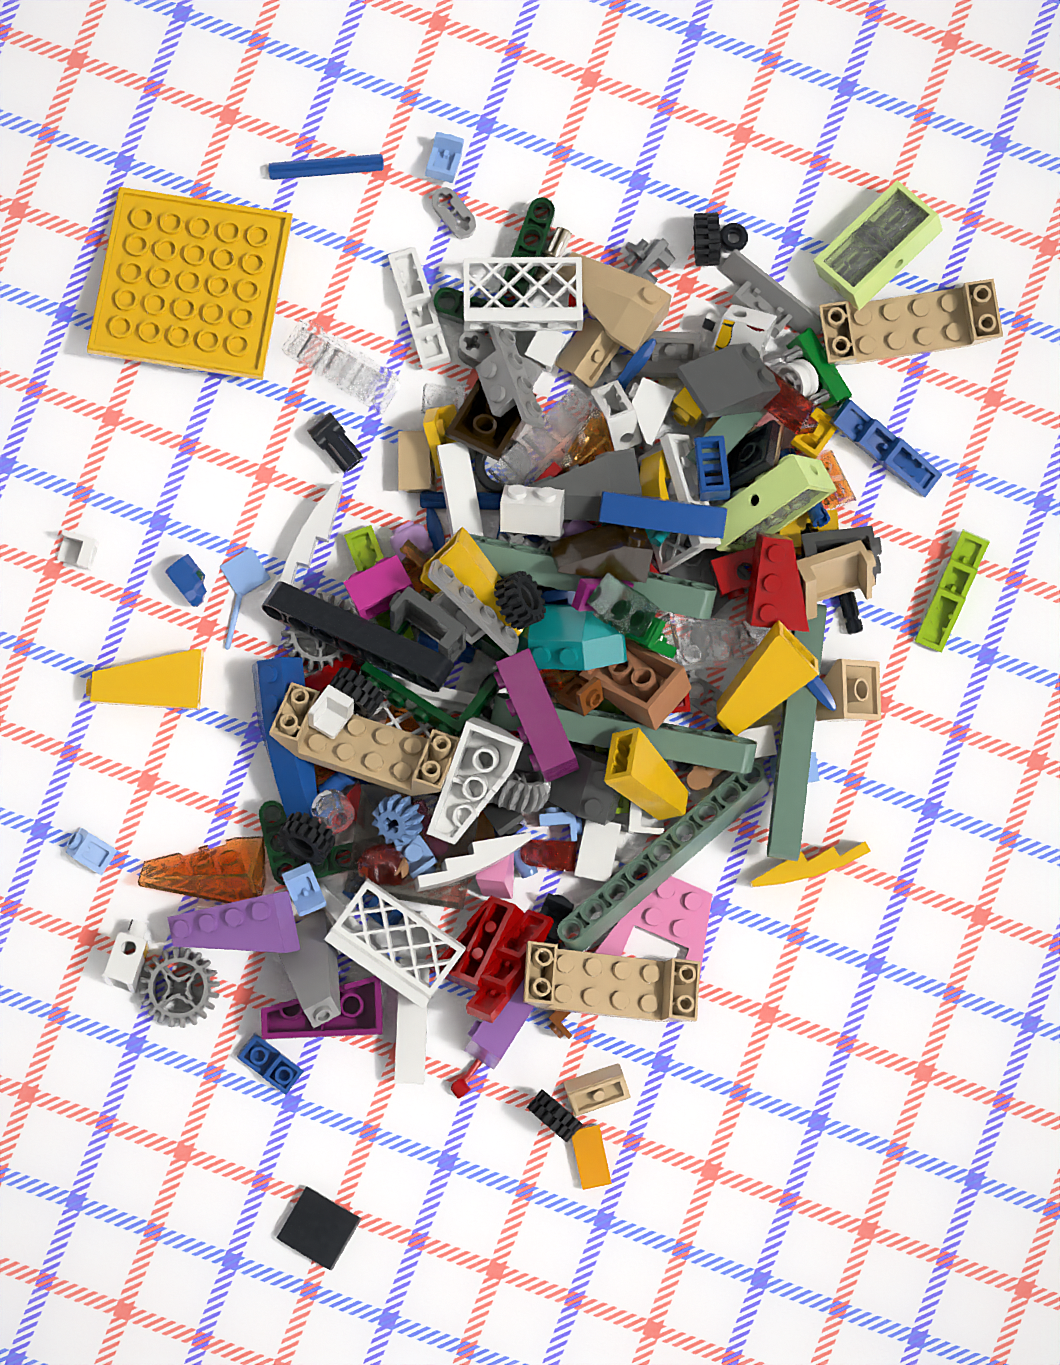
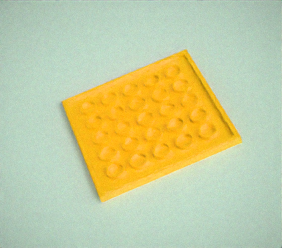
M119 187L87 345V353L263 380L293 213Z

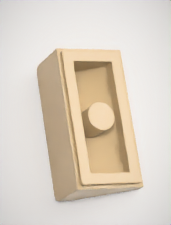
M619 1063L578 1076L563 1083L575 1117L631 1098Z

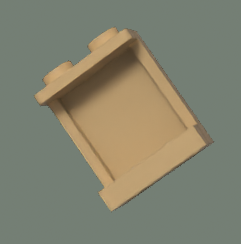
M861 540L797 560L807 620L817 617V602L856 589L862 591L866 600L872 598V587L876 585L873 575V567L876 566L872 551L866 550Z

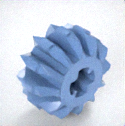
M400 793L388 798L385 797L372 813L376 818L372 825L379 828L377 836L384 835L386 844L394 842L397 847L413 842L424 828L421 821L425 815L417 812L420 804L412 805L411 797L402 798Z

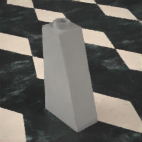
M324 909L296 923L301 950L278 953L301 1007L314 1028L341 1014L337 949L324 940L333 926Z

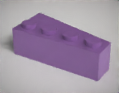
M289 891L267 894L167 917L173 947L276 953L301 950Z
M524 979L493 1023L484 1020L480 1022L476 1019L467 1034L472 1038L464 1051L479 1059L493 1070L499 1064L535 1007L523 1002Z

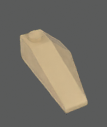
M572 252L568 257H582V301L587 306L588 313L593 319L597 318L604 326V332L610 339L635 354L668 316L672 295L647 279ZM562 266L556 273L568 283L576 275L575 266ZM576 282L571 286V287L574 288L575 290H576Z

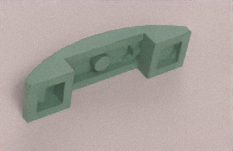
M769 401L759 412L722 416L703 437L724 435L727 457L745 435L773 408L774 404ZM693 448L686 458L696 465L695 448ZM718 448L702 449V453L719 452ZM720 460L703 461V465L720 463Z

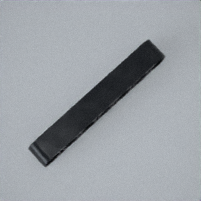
M278 581L261 606L262 610L269 617L432 692L440 691L454 669V663L445 655L282 581Z

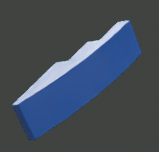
M850 399L845 400L829 421L867 455L922 497L928 495L943 475L904 439L896 437L880 421L871 418Z
M602 491L598 521L723 539L727 508L667 500L660 497Z

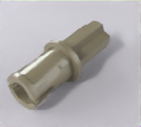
M557 227L547 250L542 251L543 257H562L572 237V233L563 227ZM539 266L533 279L539 281L548 272ZM551 277L544 285L550 286L553 277Z

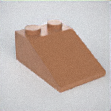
M625 638L626 662L582 671L579 677L586 682H589L593 677L599 678L603 695L607 700L633 720L656 731L692 687L684 666Z

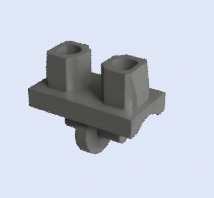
M643 238L637 245L628 242L625 245V249L629 252V255L624 259V262L631 266L637 259L628 273L647 279L653 284L658 279L648 270L650 266L655 263L665 271L676 260L667 248L669 243L664 238L661 240L655 239L645 252L643 250L649 243Z

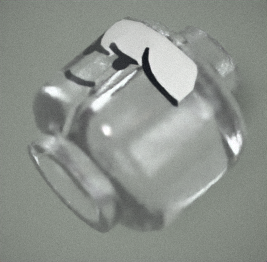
M336 789L324 790L319 793L311 806L313 817L319 818L317 820L319 823L325 822L327 824L325 828H331L333 834L346 830L352 824L355 817V810L344 793Z

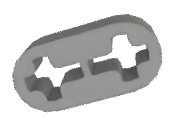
M447 187L437 189L432 196V207L436 214L457 238L467 239L471 237L476 230L474 215L455 191ZM443 195L444 198L450 196L452 198L450 205L454 209L450 212L445 205L438 206L440 204V196ZM458 214L463 221L470 220L467 231L463 228L456 229L458 222L454 217Z

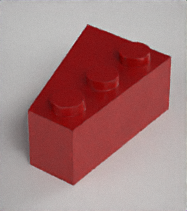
M757 532L744 620L750 626L772 628L780 620L788 630L809 632L793 540L786 535Z
M491 895L466 923L468 926L457 937L456 940L464 945L466 949L444 979L477 992L482 986L480 977L497 958L495 948L523 916L524 912L516 904ZM449 946L438 960L450 959L456 950ZM440 965V971H442L446 965ZM435 966L429 967L436 973Z

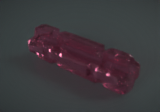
M421 799L413 802L412 805L420 804L417 812L425 815L421 821L424 826L422 833L427 843L430 842L431 845L429 846L433 854L440 856L446 853L449 848L444 840L426 834L432 815L431 813L428 814V808L424 800Z

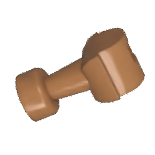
M694 766L686 777V785L692 791H699L703 788L706 790L711 785L712 779L724 770L706 766Z

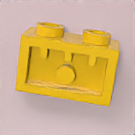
M454 404L426 409L423 420L425 434L438 477L442 476L436 450L437 446L457 442L444 436L457 414Z

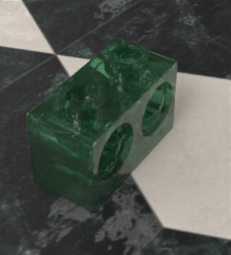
M610 573L605 575L586 601L595 609L593 615L607 625L612 621L611 626L621 634L626 635L627 632H630L638 638L660 609L642 593Z

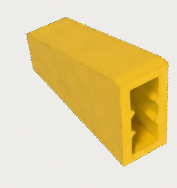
M461 527L424 565L420 580L436 593L441 591L428 578L431 563L438 559L443 565L449 566L454 572L455 577L463 585L469 586L485 606L491 607L499 620L506 626L511 627V623L507 624L505 621L506 616H501L499 611L502 609L496 605L498 598L494 597V592L497 591L494 588L495 584H498L497 581L502 578L467 530ZM512 628L517 636L523 631V629L517 630V628Z
M780 620L777 621L717 700L716 719L725 730L729 729L735 736L739 735L818 676V659Z
M192 649L93 671L92 679H87L86 696H90V702L94 704L200 711L204 651L202 649Z
M638 727L612 733L604 779L606 784L659 821L685 815L689 791L641 729Z

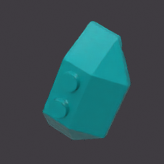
M542 605L546 608L544 619L524 628L518 636L519 643L517 649L523 651L529 648L538 669L586 671L627 661L624 631L615 627L597 611H577L571 605Z

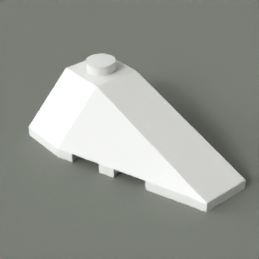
M472 717L466 721L426 834L455 845L514 771L524 742L503 728L478 718Z

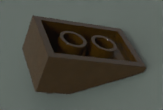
M478 378L444 436L499 461L519 437L526 423L522 421L517 405L501 417L493 415Z
M612 523L550 542L549 547L558 573L642 583L647 581L653 554V548L645 528Z

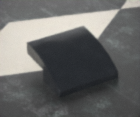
M306 1186L276 1239L332 1271L362 1218L339 1203L333 1202L315 1189Z

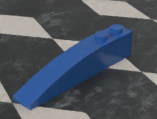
M277 657L256 661L252 665L258 726L286 817L288 818L291 813L295 814L296 812H301L303 816L305 812L309 814L310 818H313L311 806L317 797L314 763L299 759L269 735V731L291 682L305 686L302 657ZM317 804L316 811L313 810V812L319 818L317 821L320 823L319 806Z

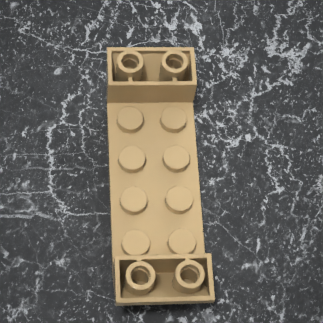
M994 278L966 282L961 288L869 301L860 310L849 304L848 301L818 306L828 364H860L959 349L1003 337Z
M291 682L269 731V735L296 757L410 796L441 791L460 738L432 729L430 737L427 739L353 714L338 735L331 739L308 725V712L320 697V691Z
M528 941L523 1002L546 1010L652 1022H696L698 1018L701 961L671 958L667 961H656L558 949V944Z

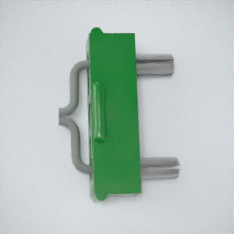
M807 328L786 345L788 351L781 354V359L785 358L783 362L787 363L793 359H804L810 362L816 370L819 381L818 390L808 398V403L813 401L810 404L812 407L820 403L825 410L835 405L840 407L846 399L852 397L851 391L836 368L839 364H828L826 351L813 329Z

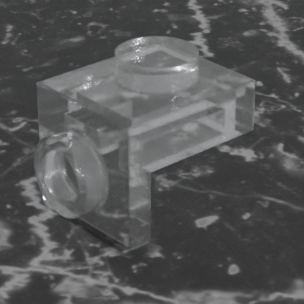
M426 382L423 386L421 414H425L426 409L451 404L456 406L458 412L468 396L465 393V384L458 383L455 387Z

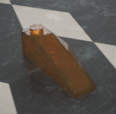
M234 837L226 839L225 845L209 849L207 844L198 847L199 852L184 856L177 852L144 861L138 885L140 887L227 904L262 896L266 884L264 837Z

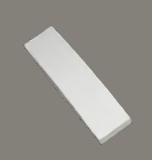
M416 247L389 254L390 266L423 370L451 362Z
M459 442L438 445L436 450L442 474L441 483L447 506L446 515L451 538L461 527L470 534L484 536L468 447Z
M336 481L310 514L289 553L280 581L293 586L298 565L310 568L317 540L329 543L344 487L342 482Z
M531 832L472 842L468 847L469 855L445 859L441 863L442 872L417 876L414 880L416 892L449 885L476 875L501 862L532 839Z
M400 959L401 965L413 964L412 959ZM417 959V963L429 962V961H430V960ZM420 968V978L429 984L430 968ZM398 992L394 1084L424 1085L428 1003L423 1009L400 992Z

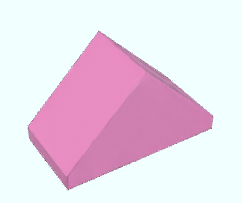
M514 853L501 862L476 874L475 879L483 896L490 897L492 895L497 898H513Z

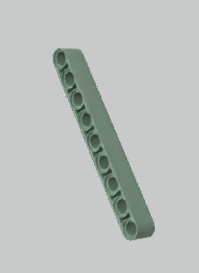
M470 534L501 577H507L518 571H525L527 575L530 574L532 576V582L536 581L538 585L575 592L580 579H609L558 573L550 550ZM648 572L646 583L630 581L634 586L627 604L698 619L711 618L717 592L716 587L654 572Z
M817 604V617L807 620L809 632L791 630V633L818 659L819 677L827 606ZM804 685L783 701L767 842V857L798 861L800 855L817 698L807 685Z
M496 693L490 723L503 729L518 731L517 727L522 726L518 715L511 716L505 700L510 698L509 694ZM552 702L569 741L610 748L612 733L639 727L663 759L738 773L752 772L757 742L752 739L664 722L655 731L626 715L593 709L583 717L560 703Z
M754 762L751 773L734 772L563 919L558 925L557 932L567 950L581 952L586 950L769 791L770 787L769 779L762 765ZM760 777L755 783H748L751 778ZM731 796H737L733 802H726ZM715 815L713 820L704 822L706 817ZM692 835L689 840L681 841L684 836ZM670 854L666 860L659 861L662 855ZM647 873L644 879L636 880L640 874ZM618 893H625L622 898L613 900ZM602 912L599 918L591 919L595 913ZM579 931L577 937L568 939L571 933Z

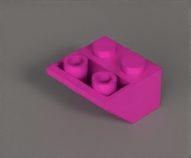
M397 555L391 558L385 557L379 560L375 566L365 571L355 572L348 580L343 582L356 612L366 620L389 610V603L397 592L403 593L408 586L415 590Z

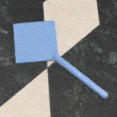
M252 547L220 566L237 594L225 643L226 650H229L231 647L242 597L271 579Z

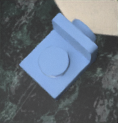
M80 828L78 832H74L69 838L66 853L102 876L118 850L84 828Z
M420 833L413 842L405 843L393 849L401 861L403 857H406L409 872L413 879L420 875L432 874L437 870L434 864L439 860Z

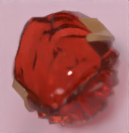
M377 844L366 849L356 863L359 876H365V880L368 878L377 884L398 886L407 879L409 871L407 859L402 855V852L398 851L396 847L387 844Z

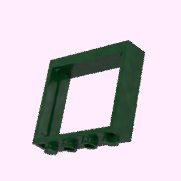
M424 588L419 593L429 601L434 597L433 594ZM405 621L395 633L403 636L412 624L409 621ZM487 634L472 644L473 647L495 661L509 657ZM365 661L360 668L361 675L366 680H370L373 686H377L380 689L379 691L386 696L393 706L397 708L403 707L411 712L412 717L421 724L428 723L437 731L461 738L466 721L472 717L479 718L495 697V694L500 690L496 678L492 674L458 720H456L377 669V666Z

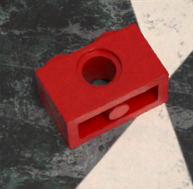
M754 547L710 561L709 566L720 598L727 596L731 600L745 595L744 590L749 588L750 579H740L737 575V568L745 565L752 569Z

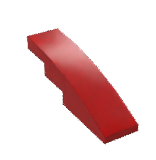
M530 909L523 914L495 948L497 958L480 977L482 986L465 1005L467 1014L490 1023L494 1022L525 978L527 942L544 943L554 923L553 918Z

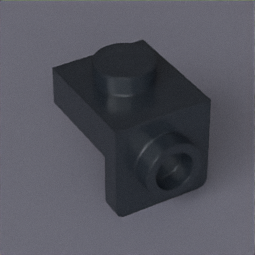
M548 893L539 912L553 918L554 923L545 941L552 944L559 943L558 925L573 912L575 907L573 903L562 895Z

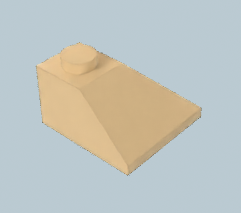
M837 659L823 679L824 684L835 701L836 710L828 709L817 699L816 721L882 720L880 662Z

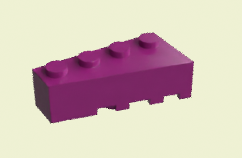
M528 648L495 662L499 671L493 674L500 690L506 688L510 698L505 700L511 716L518 715L522 726L517 727V730L524 744L530 743L533 753L528 756L535 772L541 770L546 783L578 770L577 759L530 649Z
M374 975L339 986L341 1014L315 1028L304 1013L298 998L262 1008V1039L384 1035L382 980Z

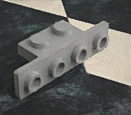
M734 249L720 269L741 286L729 301L732 305H739L777 316L771 333L774 339L787 325L799 334L807 328L813 329L816 335L822 329L819 315L740 251Z
M492 325L488 327L496 351L475 367L493 415L501 417L517 405L522 421L541 429L545 426L542 417L543 411L536 401L533 393V384L527 377L524 369V360L519 355L515 345V336L506 328L501 329V327Z
M654 331L646 342L653 338L656 340V345L647 363L636 377H649L653 379L660 377L679 378L675 372L678 366L701 358L699 357L700 332ZM615 354L610 361V374L612 376H620L633 355Z
M435 559L431 563L428 578L441 591L432 597L430 602L467 627L466 640L471 645L487 634L509 656L516 654L519 643L516 632L499 620L494 610L489 606H485L469 586L463 585L455 577L454 572L449 566L443 565L438 559Z

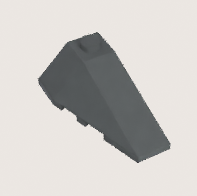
M634 448L604 452L595 456L596 460L580 467L576 464L569 467V472L557 477L548 476L525 486L537 488L551 487L564 490V520L598 521L602 491L642 495Z

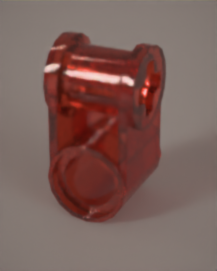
M531 839L521 847V859L528 866L575 872L577 842Z

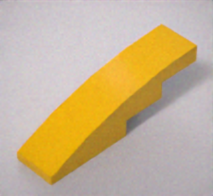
M866 841L839 856L834 846L808 861L801 851L798 861L785 860L750 881L749 884L751 888L815 877L842 867L871 852Z

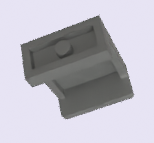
M872 525L801 534V559L861 540L866 550H871L874 555L876 566L873 567V575L876 582L877 574H881L880 557L877 556L882 554L880 537H875Z
M409 586L403 593L397 592L389 603L390 629L396 632L405 621H409L437 641L438 652L448 657L454 663L466 648L467 627Z

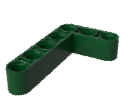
M539 197L531 202L511 257L542 256V251L546 245L555 218L554 204L548 198ZM543 207L548 209L550 215L546 219H538L535 217L534 211L537 208ZM531 234L538 236L540 239L539 244L533 247L526 245L524 242L525 237ZM507 266L503 279L509 283L518 273L512 266ZM533 266L527 272L532 278L538 266ZM521 277L512 287L524 297L528 293L531 284L524 277ZM502 284L500 285L499 291L504 287ZM450 287L440 288L435 293L433 299L436 313L444 319L464 325V292ZM503 295L497 301L504 307H513L519 300L508 301ZM446 296L454 299L455 304L450 309H443L439 305L440 299ZM472 296L470 298V307L483 308L489 301ZM481 331V332L490 334L489 331Z
M272 800L263 803L260 807L259 820L273 878L278 884L286 886L285 882L279 877L278 871L280 867L284 864H291L295 869L307 864V862L305 861L302 864L299 862V858H291L290 852H277L273 849L272 840L278 835L287 817L283 805ZM271 806H276L281 811L280 819L274 823L268 822L265 818V812ZM384 835L334 846L323 862V870L314 875L316 879L358 870L361 862L364 860L367 863V867L400 860V858L393 850L395 848L394 842L386 844ZM371 843H377L382 848V854L376 860L368 859L365 854L366 847ZM342 850L350 851L353 856L352 863L347 867H341L336 861L337 854Z

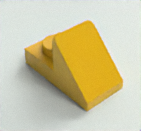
M816 407L790 445L805 456L816 459L837 430L829 423L832 417Z

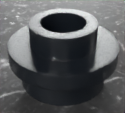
M729 223L721 229L720 244L726 251L732 252L734 249L741 251L747 245L748 232L741 224ZM736 234L739 240L736 243H732L728 240V236Z

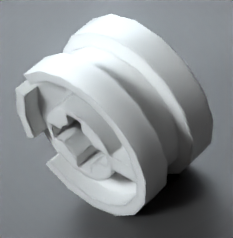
M795 359L789 363L782 364L773 372L776 374L775 381L781 389L778 394L782 397L781 401L786 404H795L808 399L818 390L819 381L816 370L810 362L804 359Z

